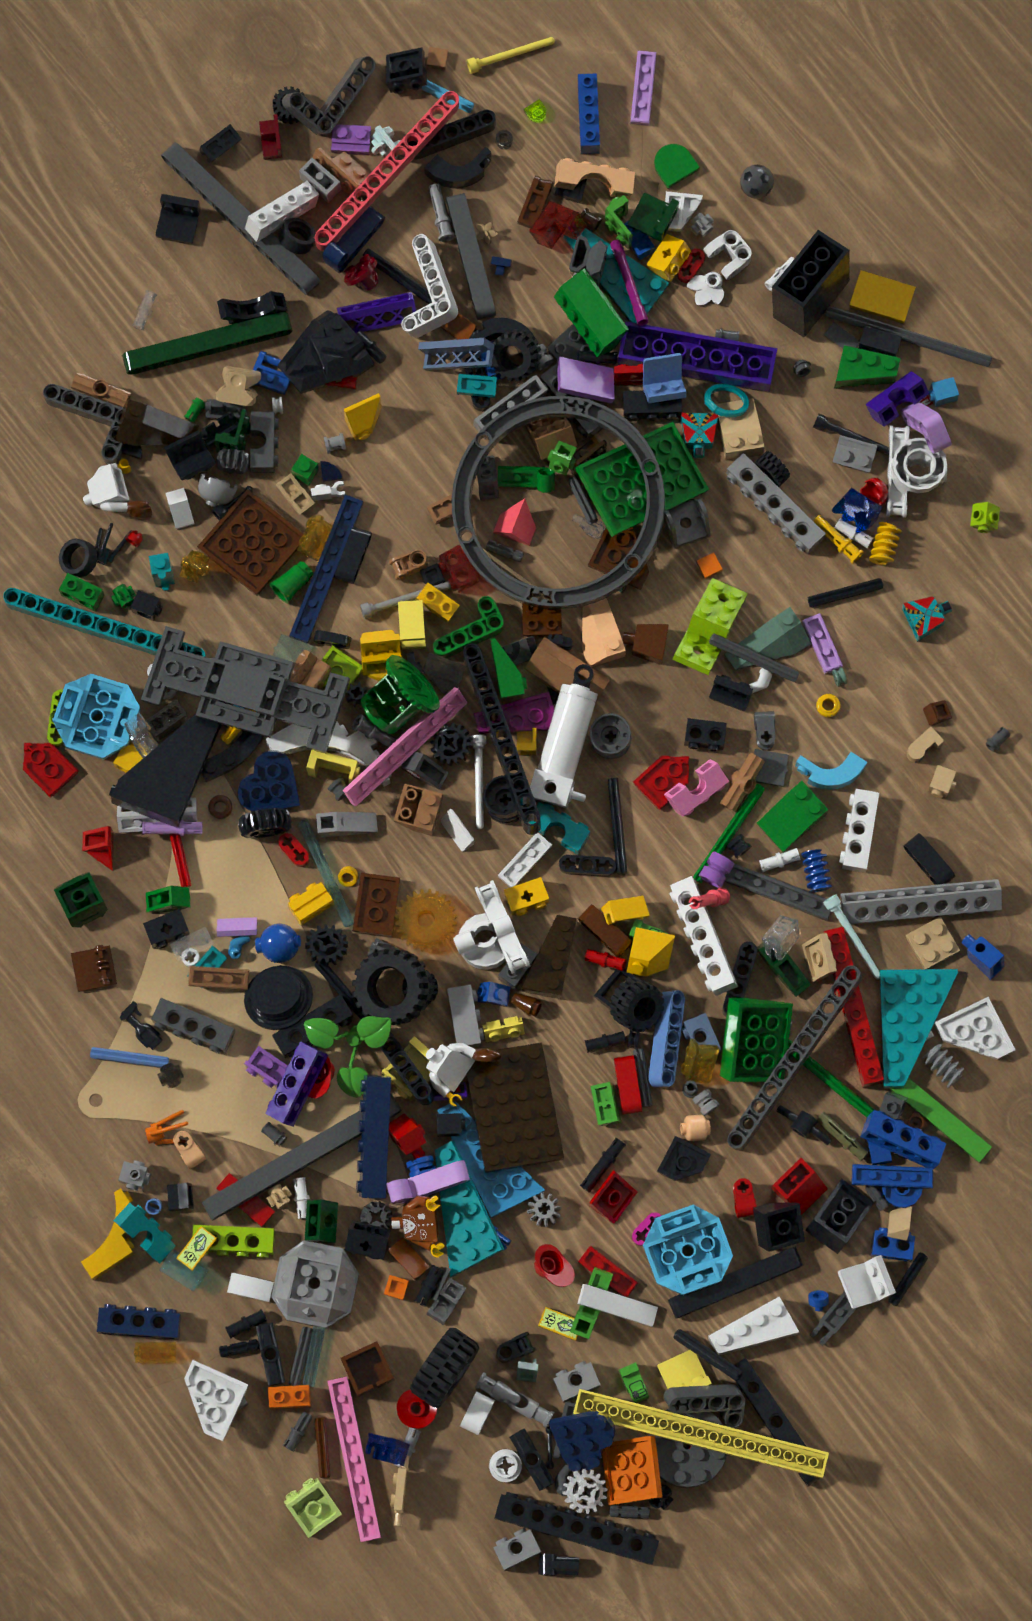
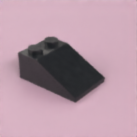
M841 1179L805 1231L838 1254L847 1244L874 1202Z

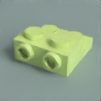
M310 1478L305 1481L301 1490L298 1492L296 1490L291 1491L286 1495L287 1500L284 1501L308 1538L342 1515L318 1478L315 1480Z

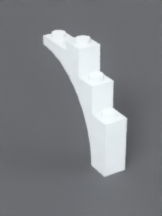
M336 721L327 751L349 756L367 768L380 756L377 750L373 751L374 748L378 747L377 740L366 738L365 734L360 731L346 737L348 732L343 724L339 725ZM291 724L272 735L271 738L268 737L266 743L270 750H278L286 753V755L311 750L306 748L311 729ZM392 775L388 776L381 783L383 787L391 784L389 777Z

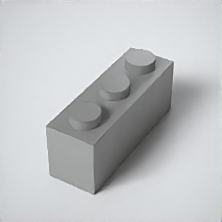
M471 985L448 988L456 1043H464L472 1048L481 1046L484 1035L483 1029H478L477 1021H481L479 1009H475L474 1002L478 1001L476 989L472 990Z

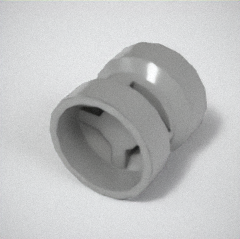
M544 344L537 345V347H541V351L538 354H542L541 359L538 361L540 362L537 367L539 371L544 370L554 362L551 354H547V348Z
M709 1088L692 1099L695 1105L701 1108L700 1112L704 1116L720 1106L718 1101L712 1098Z

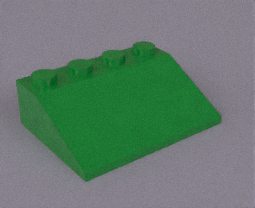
M729 998L720 1076L730 1082H766L788 1050L793 1004L750 998ZM781 1070L779 1072V1079L784 1080L785 1070Z

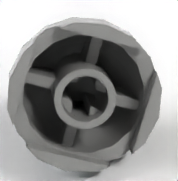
M201 473L198 491L200 496L207 500L206 504L216 507L218 504L225 505L234 498L238 489L237 485L234 484V487H230V482L210 475L207 479L204 478L205 474Z

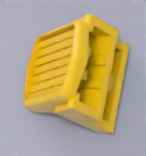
M393 630L362 633L360 646L363 675L380 681L387 674V659L391 655L401 657L400 635L395 634Z

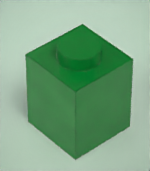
M303 454L300 455L291 469L292 475L308 486L319 471L318 463Z

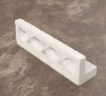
M195 797L190 799L188 805H192V807H187L182 817V820L185 822H198L197 800ZM117 806L119 833L142 831L143 822H160L133 811L122 812V810L127 809Z

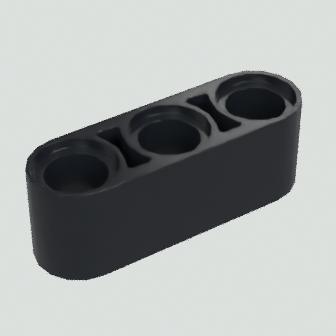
M352 527L335 572L336 579L354 584L369 546L372 532Z
M920 833L903 845L905 851L934 885L947 884L956 877L953 870Z

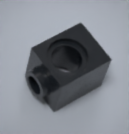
M139 590L131 605L132 613L152 621L155 620L156 616H160L163 608L160 598Z
M461 1113L437 1114L438 1137L462 1136V1131H466L465 1119H461Z

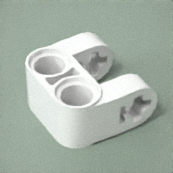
M728 230L718 236L703 249L708 258L714 257L722 250L731 258L732 261L721 270L722 275L727 280L741 272L751 261L752 252L750 247L733 230ZM733 239L735 243L728 244L726 240ZM744 253L747 255V258H739L738 254Z

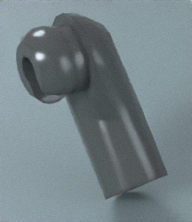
M565 1465L555 1477L556 1491L562 1496H567L562 1494V1492L567 1491L563 1484L567 1483V1477L573 1472L569 1469L568 1465Z

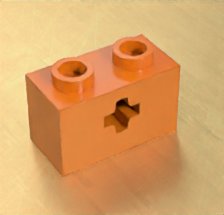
M309 1385L268 1387L270 1410L311 1407Z

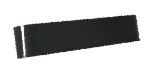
M488 109L444 125L432 138L439 140V142L436 144L428 142L414 159L424 158L493 131L496 126L494 112ZM490 119L492 120V122L487 124L484 123L483 120ZM471 125L474 129L467 130L465 127ZM450 132L456 133V136L449 137L447 134ZM416 141L408 143L409 146H416L418 144Z
M390 1031L387 1041L380 1049L421 1105L431 1104L434 1100V1093ZM390 1045H395L392 1051H387ZM406 1060L403 1066H398L400 1061ZM413 1075H416V1080L410 1082L409 1078ZM422 1091H428L426 1096L420 1097Z

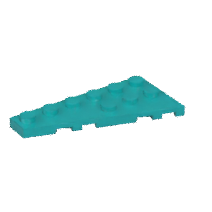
M574 221L563 235V239L573 251L578 236L586 237L590 248L600 240L608 246L600 285L613 302L618 305L625 317L630 322L637 323L625 283L610 244ZM626 255L641 303L648 315L669 286V282Z
M450 1141L435 1149L437 1168L463 1160L454 1141ZM470 1174V1181L440 1191L449 1268H451L450 1277H454L504 1250Z

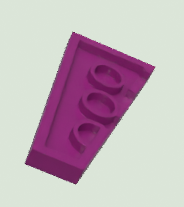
M549 692L501 705L510 732L532 731V728H536V731L549 730L554 713ZM482 712L473 713L479 734L489 733ZM497 720L492 721V723H498V722H500V721H497Z

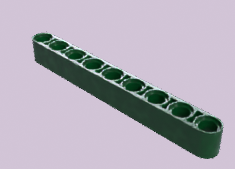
M279 312L130 350L123 353L122 358L126 373L133 375L291 334L293 330L288 313Z

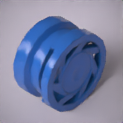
M424 1156L407 1162V1169H410V1178L436 1169V1166H433V1156Z

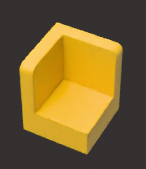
M532 728V731L517 732L518 755H536V728Z

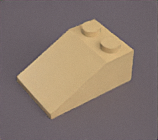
M753 398L749 399V408L741 416L729 418L718 415L725 460L739 458L743 453L746 456L763 454L764 442ZM738 400L716 405L725 410H737L743 406V401Z

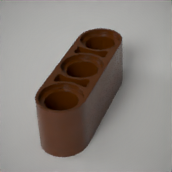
M592 904L577 918L616 957H620L632 945V941L613 923L607 924L604 914Z

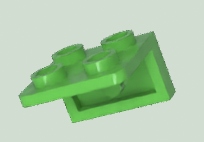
M623 195L620 198H614L609 203L605 211L604 224L610 232L613 231L617 235L616 239L621 240L622 245L629 249L632 246V234L620 220L628 213L629 200Z

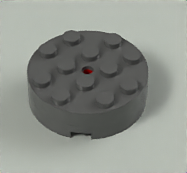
M712 1412L679 1413L680 1415L722 1425L721 1421ZM655 1436L660 1478L670 1485L680 1488L701 1486L712 1480L725 1463L727 1454L690 1445L689 1449H685L684 1443Z

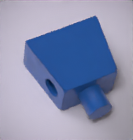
M969 934L963 939L962 944L968 948V958L990 980L1005 967L1004 955L985 938L980 936L975 940Z

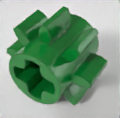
M122 584L112 591L114 595L111 598L116 607L121 605L122 608H126L132 605L133 597L136 594L131 586L126 587L125 584Z

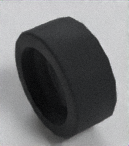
M289 218L280 229L278 239L281 245L288 251L295 254H306L315 243L316 231L313 226L303 219ZM289 231L297 232L306 241L298 240Z
M75 538L67 541L59 553L61 569L76 577L87 576L93 571L97 563L95 547L82 539ZM83 547L85 550L84 562L77 569H73L71 565L72 554L77 548Z

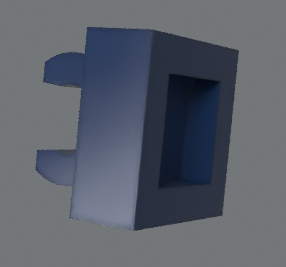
M492 256L491 264L497 265L495 274L504 276L505 266L511 267L512 259Z

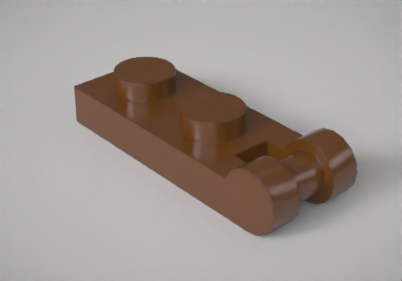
M535 175L517 224L536 230L552 189L553 181H545ZM538 187H541V188H544V190H543V191H540V190H537V188H538Z

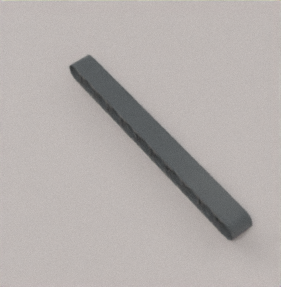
M174 142L161 155L167 165L301 292L307 295L321 282L318 276L306 264L281 245L279 239L273 233L256 242L245 229L248 216L252 213L179 144Z
M847 966L841 972L728 1135L727 1142L730 1147L735 1150H743L749 1144L860 984L862 974L857 967ZM850 971L857 972L855 980L847 979ZM840 987L845 988V995L837 997L836 990ZM827 1004L834 1005L832 1013H825L824 1008ZM821 1020L823 1022L822 1028L814 1030V1022ZM804 1037H811V1044L807 1047L802 1046V1039ZM798 1053L800 1055L799 1061L791 1063V1055ZM781 1070H788V1077L784 1080L779 1079V1072ZM771 1086L777 1088L774 1096H768L767 1090ZM765 1103V1110L761 1113L756 1112L757 1104ZM748 1119H753L754 1121L751 1129H745L744 1123ZM735 1136L742 1137V1143L738 1146L733 1144Z
M390 1093L389 1119L402 1111L392 1093ZM358 1111L204 1200L202 1205L210 1219L213 1221L361 1136L359 1120H362L363 1112Z

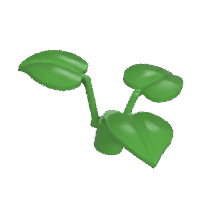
M364 1017L349 1032L345 1031L339 1036H336L339 1028L331 1020L324 1018L306 1020L304 1022L306 1034L314 1046L322 1049L329 1048L333 1045L334 1039L339 1040L346 1037L348 1044L353 1046L349 1068L343 1067L339 1069L337 1083L347 1095L355 1098L360 1097L363 1094L360 1090L361 1080H364V1075H368V1073L363 1068H353L358 1045L365 1040L366 1044L371 1048L383 1046L390 1035L391 1018Z

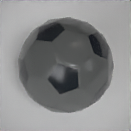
M760 164L747 167L740 178L742 191L754 199L767 196L774 185L772 172Z

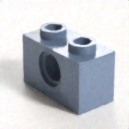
M706 1013L683 1022L684 1028L681 1030L684 1038L689 1039L692 1045L689 1049L693 1058L697 1057L698 1061L721 1053V1047ZM701 1033L705 1035L706 1040L702 1043L695 1040L696 1034Z

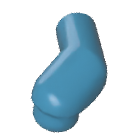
M238 936L231 940L228 950L230 958H240L242 945L251 941L249 936Z

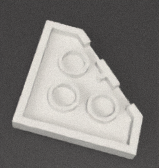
M989 997L934 1023L943 1042L996 1060L1015 1051Z
M192 1360L184 1380L205 1434L224 1442L249 1385Z

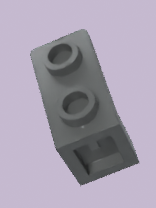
M493 455L487 456L477 473L480 500L499 498L495 457Z

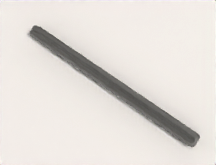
M828 306L825 313L826 317L861 328L868 326L902 337L901 340L982 366L989 367L992 361V357L836 307Z

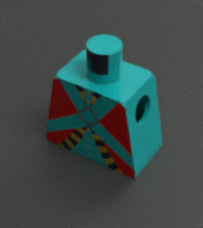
M681 413L684 443L687 448L693 449L694 458H704L705 449L713 448L718 422L717 414Z
M934 596L906 602L902 607L917 642L942 627L945 623L943 615L952 612L948 601L938 604Z

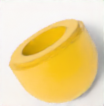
M351 866L343 867L338 874L339 883L345 887L354 886L358 880V872ZM343 874H351L353 880L346 882L343 879Z

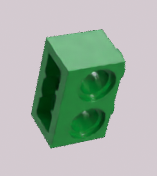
M67 573L59 588L62 597L94 612L97 611L105 596L103 589Z

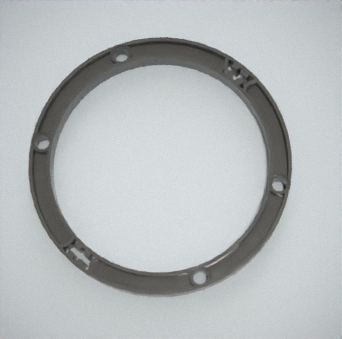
M548 396L522 402L507 409L487 423L474 437L463 454L456 471L452 490V515L456 534L464 553L480 576L492 587L507 597L526 605L545 609H571L593 604L611 596L627 585L642 570L655 550L661 535L665 516V490L660 468L652 449L645 438L627 419L612 409L591 400L569 396ZM578 404L579 408H577L576 411H573L572 407H575V405ZM555 417L585 420L615 435L626 445L638 462L644 476L647 492L646 515L643 527L637 541L627 556L602 577L584 585L562 589L541 588L529 585L501 570L481 547L474 530L471 515V498L474 482L479 468L489 452L500 440L517 428L537 420ZM482 438L489 439L487 445L481 446L479 444ZM652 464L656 468L652 473H648L645 471L646 466ZM466 532L472 534L471 539L468 541L462 540V535ZM630 560H637L639 562L638 566L630 568L628 566ZM541 594H543L544 597L548 599H542V601L539 602L538 598L536 597H540Z

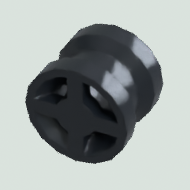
M742 834L738 835L727 845V848L734 852L736 859L744 855L752 847L750 843H746Z

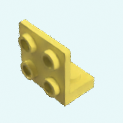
M691 1350L657 1365L667 1389L712 1384L709 1377L706 1376L697 1354Z

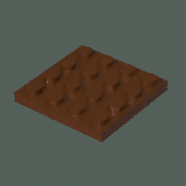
M247 489L197 548L253 594L258 596L306 541L307 536Z

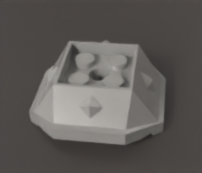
M303 1240L280 1257L271 1297L287 1321L327 1329L351 1314L359 1273L343 1248ZM312 1279L320 1281V1286L317 1289L309 1287Z

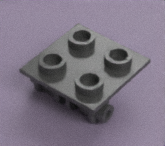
M573 324L547 347L549 350L548 354H551L557 360L559 357L577 360V352L579 350L592 351Z

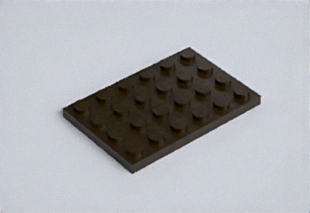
M542 1042L494 1050L501 1055V1059L496 1060L494 1063L475 1060L466 1076L485 1173L564 1160Z

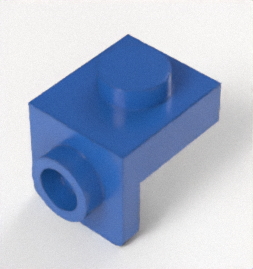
M494 982L480 983L477 990V1002H487L503 1007L508 1006L510 986Z

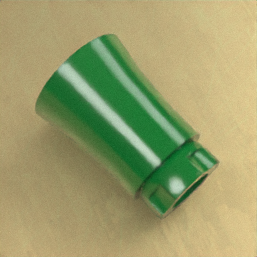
M300 561L282 576L271 582L270 587L283 602L288 604L294 595L309 581V578L313 576V571L305 562Z

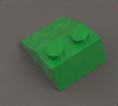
M490 638L500 697L525 694L524 689H528L526 677H522V674L496 638Z
M801 781L757 822V825L784 852L825 817L828 808Z

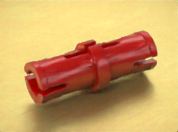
M591 949L586 951L585 961L596 963L603 968L609 967L620 971L625 969L626 959L615 957L608 952L602 953Z

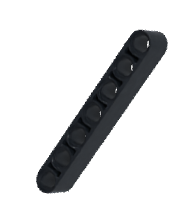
M795 1246L729 1273L719 1283L685 1295L679 1294L668 1299L675 1319H678L804 1266Z

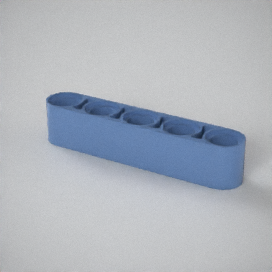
M680 990L662 992V998H664L662 1006H664V1010L661 1011L662 1016L657 1019L649 1069V1083L653 1087H670L675 1081L685 1006V996Z

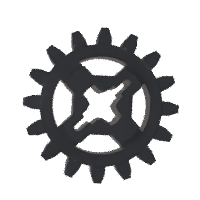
M452 723L451 727L445 724L443 730L441 728L438 730V735H433L435 741H430V744L435 747L431 749V752L436 753L434 757L437 760L440 759L442 764L447 762L449 766H452L453 762H455L457 765H460V759L466 761L465 755H471L468 749L474 746L469 743L473 738L468 735L470 732L464 729L461 724L457 726L455 723ZM448 740L453 742V746L455 747V749L451 747L450 742Z
M325 924L322 929L318 925L317 931L311 929V936H306L305 949H307V956H311L312 962L318 960L319 966L322 962H325L326 967L329 966V962L336 965L337 959L342 961L343 955H347L346 934L342 935V929L336 931L335 925L328 928V925Z

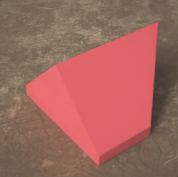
M525 498L500 514L493 533L530 546L536 531V525Z

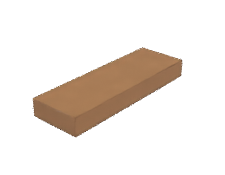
M189 966L188 986L248 990V969Z

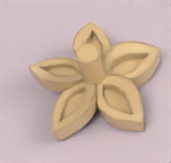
M491 222L486 225L477 224V229L480 232L477 235V239L485 238L488 245L491 242V237L498 235L496 231L491 230L493 226Z

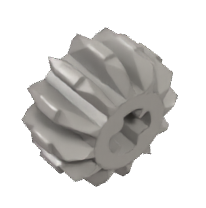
M541 1193L540 1200L536 1195L533 1196L536 1204L533 1202L528 1203L534 1209L527 1210V1213L534 1214L530 1218L531 1221L538 1219L537 1226H540L541 1221H544V1226L548 1227V1220L552 1224L556 1223L553 1216L560 1218L561 1215L555 1211L561 1210V1206H554L559 1201L557 1198L552 1202L550 1201L552 1194H549L547 1199H544V1193ZM543 1205H546V1208H550L546 1215H543L542 1211L539 1212Z

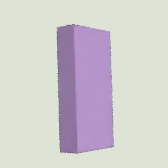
M257 917L217 919V937L257 935Z

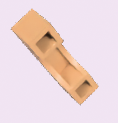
M570 158L561 159L556 166L554 187L573 190L581 180L591 178L602 182L611 197L620 198L625 195L629 199L633 194L635 172L630 171L628 168L615 169L609 165L597 166L587 161L579 163L574 162Z

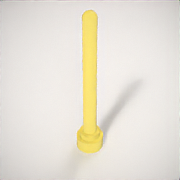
M549 37L483 59H475L474 57L467 59L470 74L477 73L483 66L553 45L555 39Z

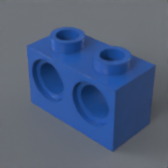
M879 1228V1231H874L871 1257L881 1255L884 1259L905 1262L913 1260L915 1236H912L911 1232H909L906 1241L909 1248L906 1251H902L898 1247V1242L905 1240L887 1237L888 1228ZM878 1239H887L889 1243L888 1247H880L878 1244Z

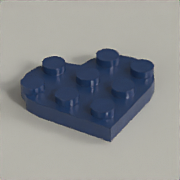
M269 750L256 758L254 773L243 778L238 787V798L242 806L252 812L258 809H281L300 805L293 765L286 753L278 750Z
M588 1411L550 1419L549 1426L561 1456L571 1471L590 1470L599 1466L603 1453L602 1449L612 1445L615 1435V1425L611 1418L608 1417L607 1419L605 1416L599 1415L597 1411Z

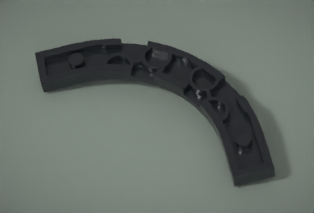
M243 731L229 748L208 758L202 770L205 782L222 776L240 766L257 749L264 736Z

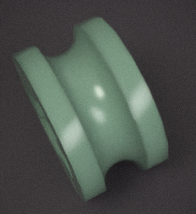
M842 667L838 671L832 670L837 687H840L842 683L847 684V678Z

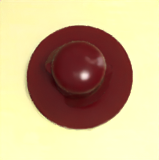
M366 254L355 266H349L344 271L346 274L344 277L346 285L352 286L357 284L364 291H370L375 288L379 281L377 273L374 271L377 265L376 259Z

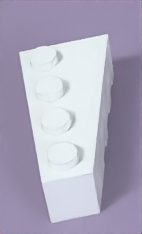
M777 1297L709 1335L708 1340L714 1351L718 1355H723L798 1335L799 1330L781 1298Z

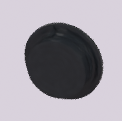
M273 966L261 971L251 980L248 990L245 991L244 1005L250 1019L258 1026L269 1030H282L294 1026L306 1016L313 1001V990L310 981L300 970L290 966Z

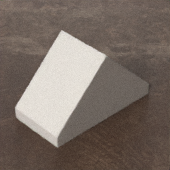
M181 488L167 492L166 497L176 530L195 525L185 489Z

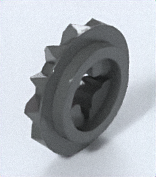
M379 1201L370 1202L364 1206L360 1214L362 1223L386 1229L391 1226V1218L393 1216L386 1204ZM370 1212L375 1214L381 1212L380 1218L382 1219L381 1221L383 1223L378 1222L376 1220L375 1222L370 1224L372 1222L371 1220L373 1219Z

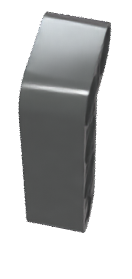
M736 1385L672 1387L664 1393V1400L673 1413L720 1411V1415L728 1427L737 1428L743 1422L745 1398Z

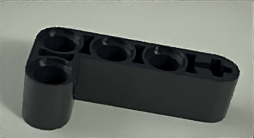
M747 941L740 946L733 975L737 985L743 991L740 994H735L732 990L727 991L722 1008L725 1017H727L726 1006L728 1005L729 998H744L757 955V947L752 942ZM749 948L751 953L749 954L748 961H744L745 951ZM741 966L745 967L748 973L740 975L737 969Z

